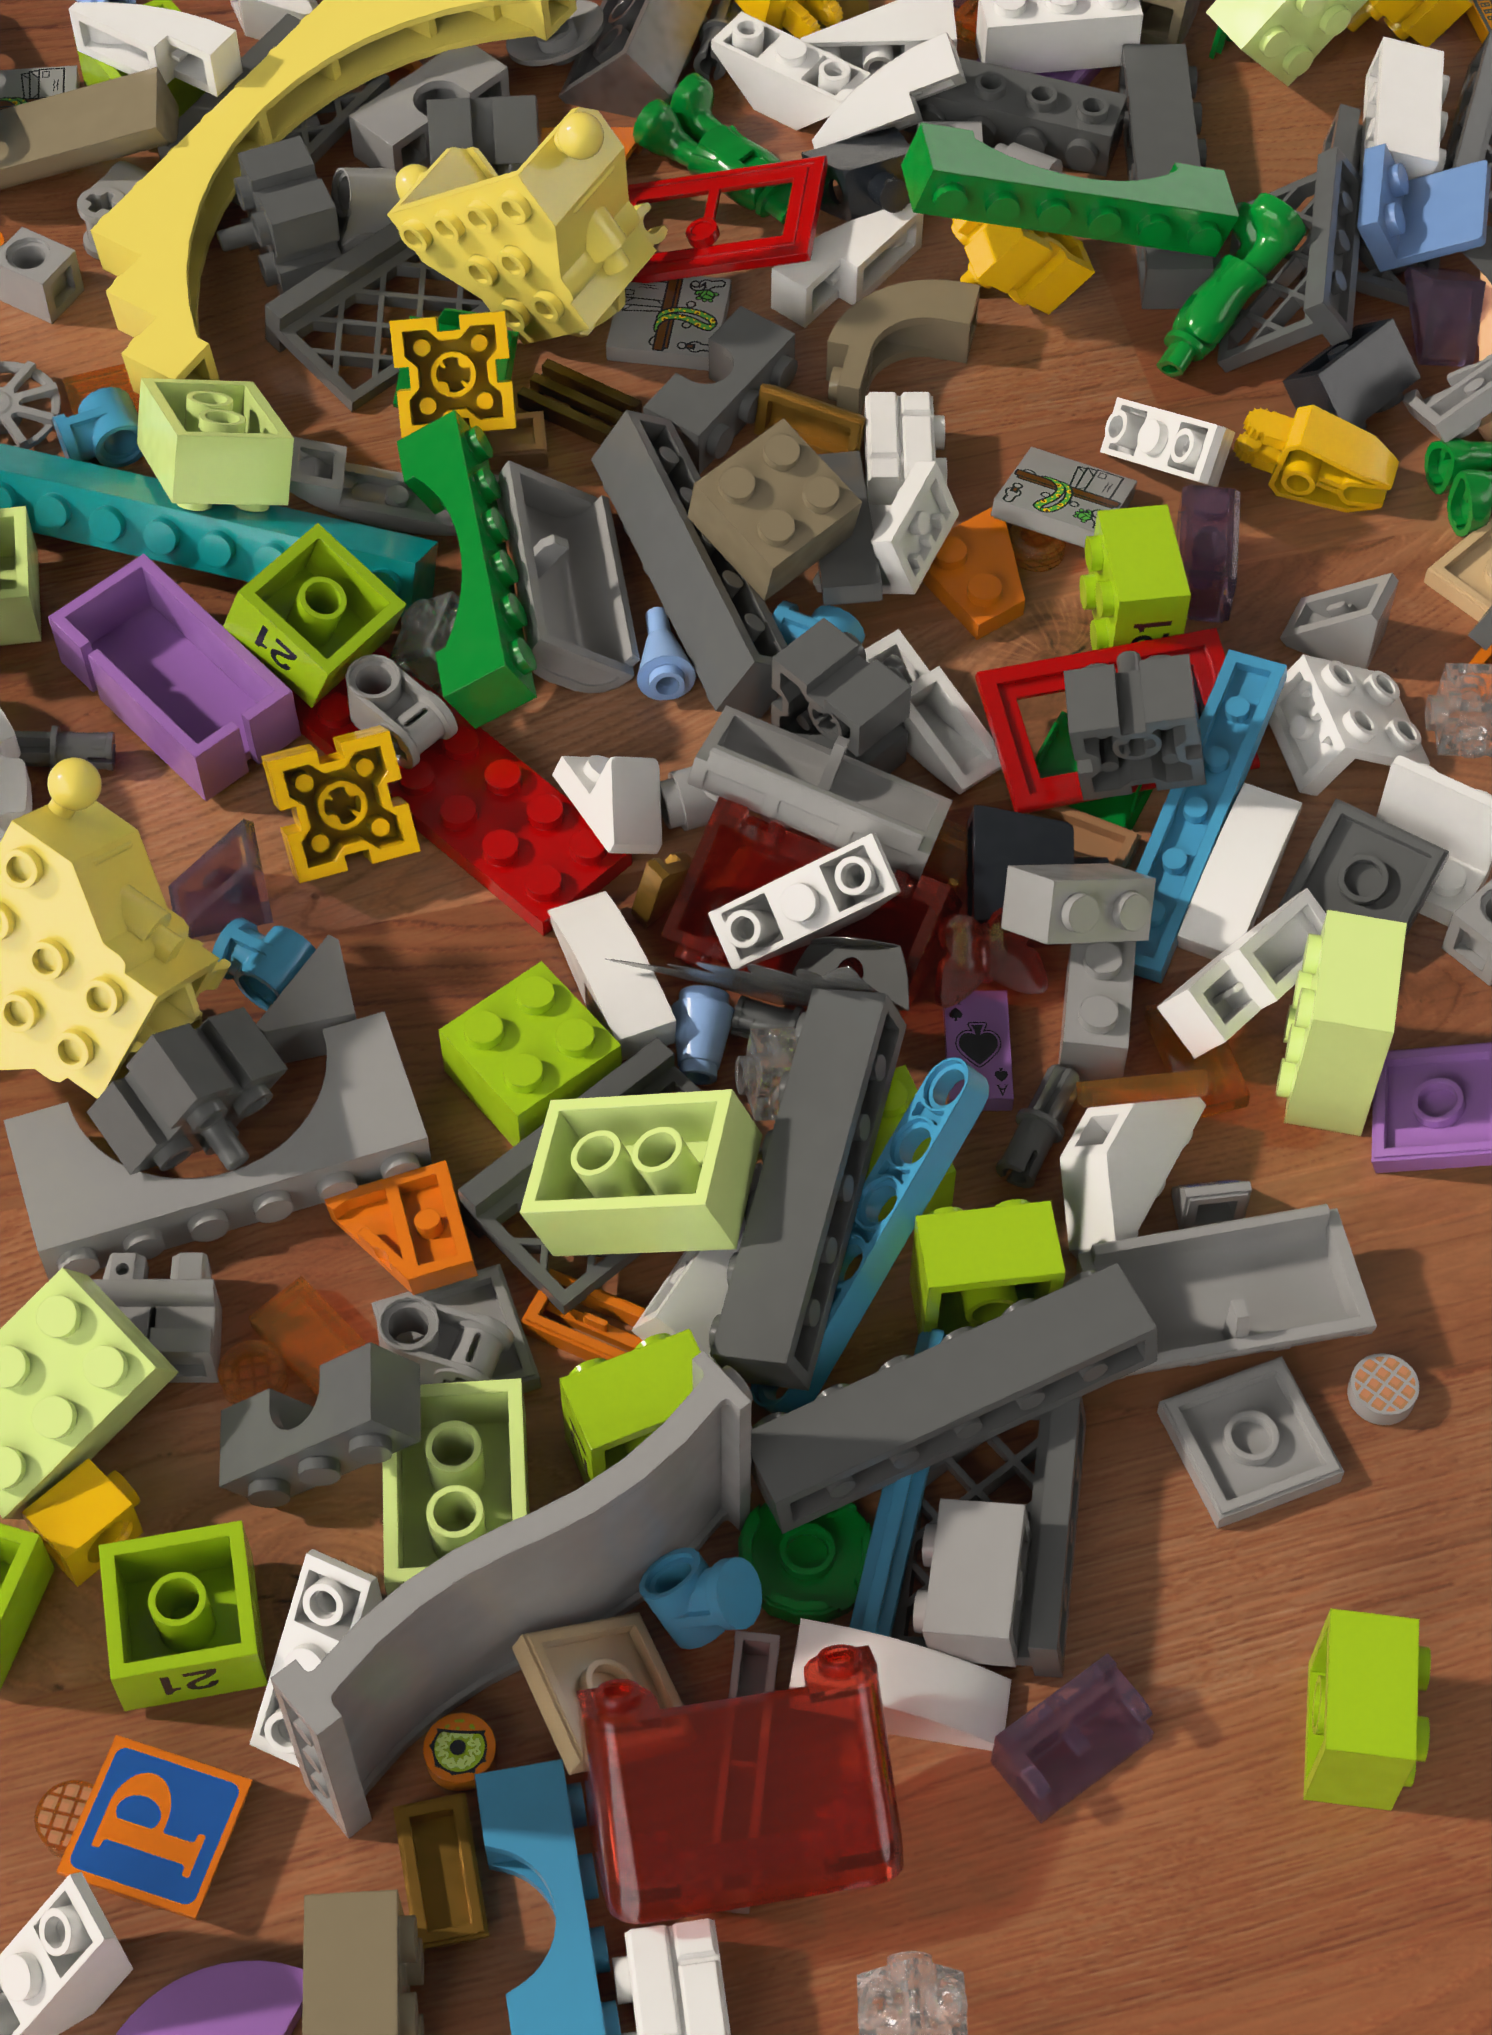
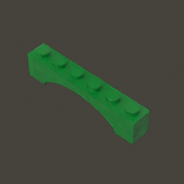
M923 122L920 123L901 164L913 213L1211 257L1217 256L1239 218L1225 171L1175 162L1169 174L1150 179L1113 181L1083 178L1047 170L1008 156L977 140L973 130Z
M453 410L397 441L404 483L435 515L443 510L448 511L456 529L462 564L461 593L456 618L446 647L435 652L443 698L476 729L537 698L532 671L537 669V663L531 648L525 641L523 627L527 626L528 619L522 604L516 597L514 584L519 581V575L512 559L507 553L505 541L510 539V532L504 518L499 513L497 499L501 498L502 493L495 476L490 470L488 460L493 457L492 446L480 427L474 426L471 428L457 411Z

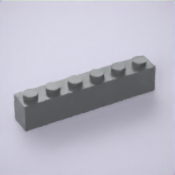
M1123 44L1118 91L1127 95L1123 138L1128 181L1167 175L1170 173L1175 162L1206 167V140L1197 139L1202 126L1201 102H1193L1192 98L1196 97L1197 67L1188 66L1186 44ZM1135 245L1142 309H1181L1189 296L1210 276L1220 262V253L1216 257Z
M626 410L591 458L601 478L603 488L609 495L623 523V529L630 537L643 563V569L650 578L664 606V611L671 620L685 648V654L692 662L706 691L707 699L713 705L715 711L723 712L727 705L753 717L761 718L769 709L771 703L779 696L772 689V657L784 649L787 644L765 601L688 519L693 486L701 477L672 421Z
M813 988L807 1011L803 1012L798 1018L795 1031L797 1046L791 1068L783 1074L780 1081V1106L773 1130H769L763 1140V1167L756 1190H753L748 1196L744 1214L746 1227L739 1252H735L731 1256L728 1264V1290L722 1312L714 1318L709 1333L711 1357L721 1368L726 1365L732 1367L746 1383L809 1391L907 1026L887 993Z
M1118 1263L1098 1272L1095 1270L1084 1271L1071 1278L1063 1288L1037 1300L1034 1298L1020 1300L1007 1308L1002 1316L975 1328L966 1326L956 1329L934 1347L914 1356H897L882 1365L878 1372L852 1384L841 1383L833 1385L821 1392L815 1401L789 1413L776 1412L760 1419L752 1427L753 1431L751 1433V1474L781 1533L784 1534L884 1488L905 1476L923 1470L1156 1362L1157 1326Z

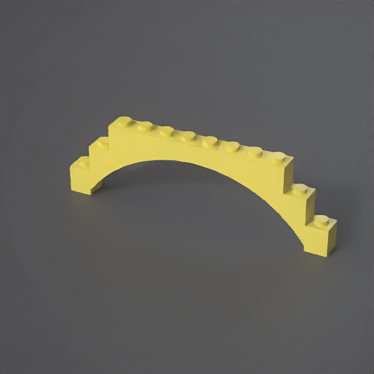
M323 0L310 14L306 15L277 46L269 51L267 56L244 79L235 85L234 89L223 100L205 114L201 121L177 145L173 146L167 155L143 179L139 180L108 213L103 215L90 230L103 270L117 276L113 284L106 290L117 328L134 337L128 347L121 353L133 391L140 395L141 378L220 380L210 344L200 339L198 302L201 275L209 245L225 210L236 194L234 178L241 176L238 159L239 152L281 141L303 121L338 97L373 78L409 63L440 54L444 51L492 41L533 36L547 41L577 10L576 0Z

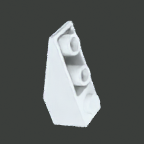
M896 0L804 36L801 40L873 75L882 66L914 46L945 32L954 41L957 49L953 0Z

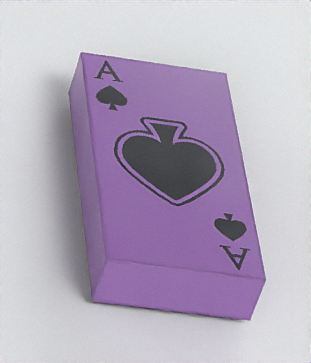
M1007 990L944 991L945 1059L951 1057L960 1058L987 1078L989 1097L982 1111L1012 1110L1014 1094ZM965 1079L956 1083L948 1093V1104L959 1095L964 1086Z

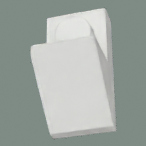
M561 756L552 775L608 853L658 854L662 846L660 768L658 761L655 758Z

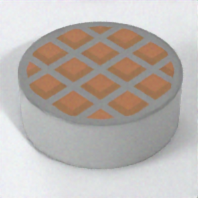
M1373 1354L1365 1357L1355 1366L1348 1383V1400L1353 1410L1364 1420L1377 1425H1393L1404 1420L1413 1410L1419 1394V1380L1413 1368L1403 1359L1390 1354Z

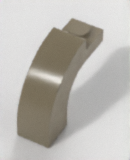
M940 279L914 280L877 290L852 305L837 321L827 341L826 381H830L828 400L837 401V407L862 415L865 396L868 394L871 382L882 369L894 362L913 357H930L967 364L977 327L980 285Z

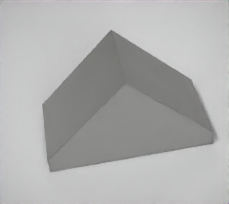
M1388 573L1302 597L1280 637L1281 641L1286 647L1313 657L1339 661L1343 664L1368 669L1385 635L1399 580L1393 573Z
M329 934L256 1024L283 1063L327 1055L322 1029L356 1020L338 939Z

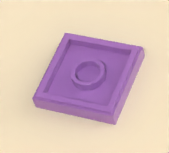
M1492 1042L1388 1051L1373 1097L1371 1162L1375 1173L1492 1165Z

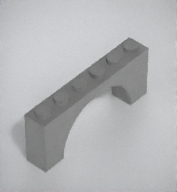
M385 1011L322 1029L327 1054L326 1073L322 1089L310 1114L292 1136L274 1151L247 1166L227 1173L200 1178H169L142 1172L130 1175L123 1164L100 1151L87 1138L76 1122L68 1102L3 1120L37 1250L48 1280L62 1267L91 1276L98 1269L107 1266L109 1256L112 1253H137L149 1260L158 1256L165 1249L192 1241H213L224 1236L230 1230L257 1222H277L288 1217L294 1211L325 1203L324 1199L354 1190L360 1185L386 1179L432 1164L428 1136Z

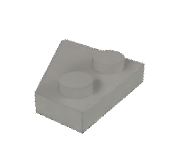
M1492 354L1475 364L1467 365L1449 373L1447 380L1451 387L1426 399L1422 398L1417 389L1406 393L1402 401L1411 416L1444 442H1449L1453 438L1461 439L1474 432L1480 426L1481 419L1492 412Z

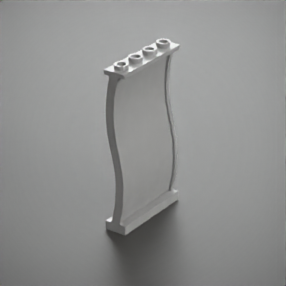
M703 1350L692 1359L693 1391L663 1425L625 1458L579 1489L452 1550L401 1584L360 1619L314 1670L309 1672L304 1670L295 1659L270 1678L304 1783L348 1839L372 1821L365 1796L411 1745L422 1737L439 1719L488 1686L521 1670L512 1646L522 1634L622 1616L645 1601L639 1592V1583L646 1570L661 1556L683 1547L694 1548L696 1551H699L717 1528L727 1520L739 1531L743 1529L747 1516L750 1514V1493L752 1492L751 1433L753 1430L751 1426V1402L753 1401V1396L744 1379L732 1367L726 1365L721 1369Z

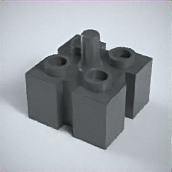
M536 95L426 100L430 165L448 148L467 149L476 147L479 148L498 176L518 170L540 145Z
M301 136L238 153L241 176L234 178V186L243 211L247 210L248 217L241 219V224L217 231L218 242L223 252L248 246L250 251L259 250L260 254L257 257L264 282L267 287L276 285L280 295L342 255L337 243L340 240L335 204L322 178H317L314 162Z
M823 618L772 657V689L781 696L771 703V724L829 749H833L839 735L850 740L845 753L846 756L890 774L906 761L908 731L905 729L903 721L910 715L912 686L908 684L903 676L906 673L905 663L900 657L893 654L882 662L875 659L873 662L868 663L866 661V652L860 641L851 633L842 632Z
M1125 651L1117 657L1118 673H1116L1114 664L1108 665L1104 663H1095L1082 669L1064 671L1069 736L1074 759L1077 761V771L1083 800L1132 794V786L1156 783L1157 791L1206 785L1200 721L1189 654L1176 656L1154 655L1141 660L1139 653Z
M241 1007L208 1017L196 1029H193L191 1024L188 1023L152 1034L127 1063L126 1067L129 1073L124 1078L112 1081L89 1108L87 1113L130 1175L158 1166L161 1171H167L182 1163L191 1154L201 1150L206 1155L216 1154L225 1168L231 1171L243 1165L249 1158L248 1152L237 1138L239 1131L236 1126L245 1117L259 1111L272 1099L273 1094L270 1088L288 1068L246 1009Z

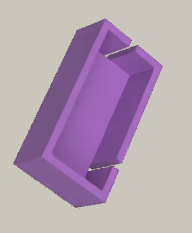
M142 554L48 616L61 662L92 692L98 690L100 700L205 801H208L248 773L247 760L252 758L259 765L262 763L261 756L278 752L301 736L292 690L145 554Z

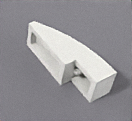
M75 2L69 8L77 51L124 73L133 74L158 67L166 84L177 78L216 97L243 73L236 30L209 19L176 10L141 4Z
M945 32L914 46L882 66L860 84L829 116L812 139L814 149L891 127H896L900 131L916 125L918 121H923L917 101L967 83L954 41L948 33Z
M910 203L900 212L890 213L884 209L853 219L817 236L814 239L811 261L777 265L772 268L771 308L806 328L837 298H841L847 303L854 305L865 296L871 294L921 248L924 214L913 213Z
M899 629L864 649L868 663L873 662L875 659L882 662L892 654L900 657L905 663L906 673L903 676L908 684L912 686L910 715L903 721L905 729L908 731L907 752L923 767L959 795L1002 769L992 736L940 666L930 671Z
M1247 783L1243 784L1212 850L1178 932V948L1213 960L1253 928L1256 918H1259L1284 855L1301 811L1302 802Z
M1308 888L1299 892L1235 941L1157 1006V1009L1194 1059L1225 1043L1261 1009L1279 1000L1296 984L1298 971L1302 970L1308 934L1321 935L1326 916L1325 911Z
M604 891L548 910L551 925L584 1003L590 1013L621 1044L622 1061L632 1057L656 1037L666 1046L675 1043L676 1019L654 972L605 960L607 958L650 965L631 928L608 893Z
M801 1618L789 1685V1708L860 1719V1730L1002 1753L1011 1679L965 1660L896 1638Z

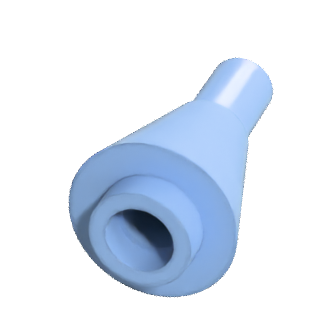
M653 607L645 614L648 636L637 675V685L640 691L649 698L655 700L676 699L691 690L696 680V672L671 632L669 618L664 608Z

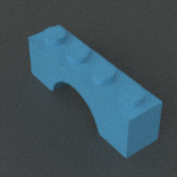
M562 1759L475 1774L489 1870L507 1873L529 1883L545 1898L556 1919L554 1938L550 1950L540 1967L525 1982L506 1993L511 2035H621L616 2000L601 2002L596 1974L611 1972L604 1925L589 1928L585 1901L598 1899L599 1893L592 1853L577 1855L574 1829L588 1827L581 1782L566 1784Z

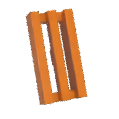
M550 1269L548 1272L564 1289L577 1280L554 1269ZM595 1289L580 1303L633 1327L645 1311V1308L601 1289ZM540 1290L536 1293L520 1321L524 1334L584 1360L594 1358L609 1360L627 1352L545 1318L542 1315L628 1352L634 1350L643 1341L638 1336L608 1324L607 1320L588 1312L582 1313L572 1309L566 1315H563Z

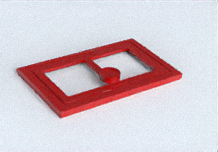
M827 156L629 184V201L633 206L646 202L655 203L708 195L704 217L693 221L686 229V237L693 248L655 253L631 282L654 283L811 261L828 168ZM793 182L783 235L712 245L720 236V230L715 220L721 193Z
M1217 628L976 672V683L1014 811L1025 814L1098 800H1083L1078 771L1040 778L1017 700L1064 692V671L1082 669L1090 664L1104 663L1108 665L1114 664L1116 673H1118V655L1125 651H1135L1140 654L1141 660L1154 655L1176 656L1189 654L1191 668L1193 669L1205 706L1226 657ZM1257 752L1249 770L1260 768ZM1156 783L1142 784L1140 791L1155 789ZM1138 785L1132 786V793L1136 792Z

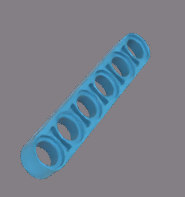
M951 1057L942 1060L932 1068L864 1183L809 1391L789 1388L781 1398L776 1399L778 1387L751 1384L750 1391L753 1400L770 1413H789L816 1399L915 1226V1216L923 1214L982 1112L989 1097L987 1078L962 1059ZM965 1079L964 1086L956 1099L945 1105L948 1093L960 1080ZM931 1137L927 1151L918 1161L912 1163L915 1150L922 1141ZM897 1195L892 1211L885 1219L878 1222V1216L882 1207L891 1197ZM863 1254L858 1270L851 1278L844 1281L849 1264L856 1256Z

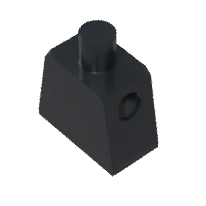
M896 127L801 153L802 159L824 155L828 158V168L820 210L849 222L884 209L890 213H897L910 204L901 167L910 145ZM834 180L837 181V183H838L837 186H833V181H834Z
M974 805L966 824V937L1011 932L1001 928L1008 865L1109 863L1108 857L1074 856V828L1068 822L988 806Z

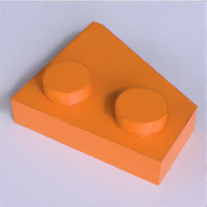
M992 507L950 530L922 581L976 640L1024 615L1025 596L1007 523L991 516Z
M446 1160L386 1179L363 1184L354 1190L324 1199L331 1219L413 1295L478 1276Z

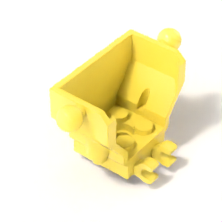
M583 107L571 109L516 171L498 176L479 148L476 147L467 149L448 148L429 169L420 164H410L403 167L396 175V188L400 200L387 214L399 230L402 241L416 252L423 263L482 299L491 312L506 310L507 327L515 332H519L518 338L523 345L564 335L588 336L596 326L604 323L619 312L625 305V288L657 250L654 248V245L661 243L668 231L665 225L650 228L648 231L645 229L643 223L644 216L652 207L648 202L633 206L629 201L625 148L598 110Z
M71 757L58 762L50 771L47 785L52 799L49 804L12 820L0 842V1070L36 1069L48 1079L56 1082H62L68 1078L98 1099L112 1081L124 1078L129 1073L126 1067L127 1063L152 1034L188 1023L191 1024L193 1029L201 1026L202 1011H200L197 997L205 990H213L219 987L231 966V962L225 958L218 962L220 958L204 948V943L188 937L189 926L185 920L166 905L138 829L96 801L102 788V781L98 770L85 759Z

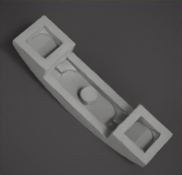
M293 437L294 444L289 491L297 497L332 514L374 527L412 534L457 536L448 511L443 510L435 515L404 483L401 472L347 463L346 446ZM493 474L498 482L499 475ZM499 498L497 499L499 513L505 520L502 499Z

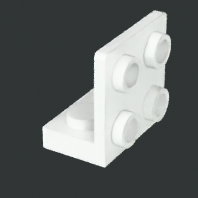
M916 461L905 482L898 490L892 505H869L874 532L871 544L874 554L879 561L883 594H915L959 515L937 461ZM818 570L813 579V584L817 592H822Z
M1304 654L1287 671V679L1269 724L1299 793L1317 796L1354 759L1391 766L1396 756L1402 755L1417 763L1430 764L1421 745L1420 732L1410 721L1399 697V687L1389 675L1382 671L1368 670L1343 664L1339 661H1330Z
M1398 755L1391 764L1376 817L1449 851V858L1419 912L1443 925L1449 926L1452 914L1484 886L1492 867V795L1445 776L1429 765L1417 763L1402 755Z

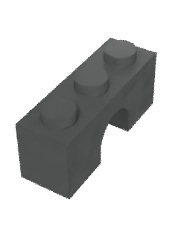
M742 306L708 339L709 379L715 381V383H697L675 373L643 407V414L672 421L699 475L715 458L720 459L727 453L733 438L747 423L753 424L756 421L761 384H771L786 389L793 381L797 372L798 362L795 359V333Z
M370 1342L320 1365L319 1394L314 1407L269 1388L221 1410L219 1487L247 1497L252 1505L264 1508L279 1507L287 1504L293 1496L317 1486L334 1484L344 1474L367 1464L385 1462L391 1458L393 1453L421 1442L420 1364Z

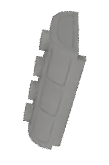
M508 461L499 473L498 484L502 493L501 499L505 521L510 532V539L508 540L509 551L519 575V581L516 583L517 598L522 604L528 619V624L524 627L525 639L537 663V669L533 672L550 683L583 693H601L619 688L634 677L633 666L640 661L609 498L603 495L597 498L512 461Z
M727 705L697 753L687 782L689 785L703 790L706 796L713 801L727 805L737 804L760 814L770 825L784 829L794 828L817 838L824 847L832 851H836L871 833H876L894 876H908L917 881L921 877L953 801L846 756L845 753L850 740L839 735L833 749H829Z
M1327 1204L1094 1244L1090 1252L1077 1254V1274L1088 1270L1098 1272L1118 1263L1157 1326V1361L1126 1376L1187 1365H1201L1210 1361L1265 1351H1279L1290 1349L1293 1346L1343 1337L1372 1334L1377 1327L1338 1209H1330Z

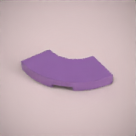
M261 1960L221 1963L200 1969L165 1986L146 2000L128 2018L116 2035H291L303 2011V1969L283 1963Z

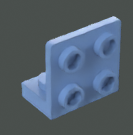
M1386 143L1365 149L1357 228L1380 272L1483 246L1486 243L1491 168L1486 160L1408 180L1404 165L1402 163H1395Z

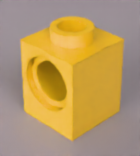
M89 1458L22 1511L30 1532L40 1534L50 1558L77 1587L100 1569L98 1545L136 1539L144 1533L134 1508L141 1502L135 1490L119 1472L113 1470L106 1476Z

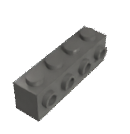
M959 57L967 83L917 101L923 121H982L983 143L992 148H995L999 143L1009 146L1015 142L1060 159L1064 168L1106 177L1122 137L1127 95ZM918 124L905 128L904 131L916 134Z

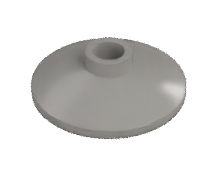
M576 0L577 10L547 41L536 36L508 39L506 41L508 54L513 61L525 66L549 64L561 66L575 60L580 52L594 43L601 35L606 23L603 10L594 2Z

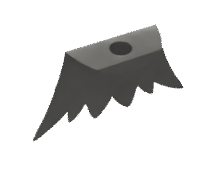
M850 937L815 938L811 940L810 945L802 954L792 974L756 964H749L747 966L750 972L748 973L732 968L696 962L700 967L710 971L707 972L668 964V966L676 969L605 958V960L717 987L777 1005L808 1006L813 988L887 993L898 1011H909L908 976L903 952L900 945ZM848 958H856L863 966V978L851 967L838 968V966Z

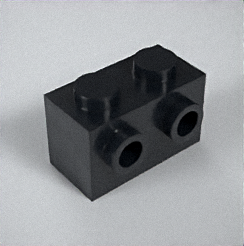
M1391 318L1356 325L1352 330L1351 339L1328 346L1282 382L1296 411L1299 407L1315 405L1365 430L1368 426L1365 421L1374 413L1386 411L1399 404L1404 399L1402 392L1420 379L1421 376L1394 319Z

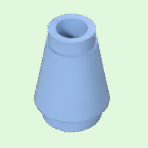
M693 985L681 989L679 1000L673 1003L671 1007L676 1019L675 1043L679 1070L695 1085H707L716 1082L717 1070L720 1067L734 1013V1008L729 1005V994L720 988L707 985Z

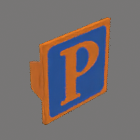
M116 1735L56 1873L68 1877L69 1874L82 1872L89 1885L155 1909L160 1908L196 1921L251 1789L253 1780Z

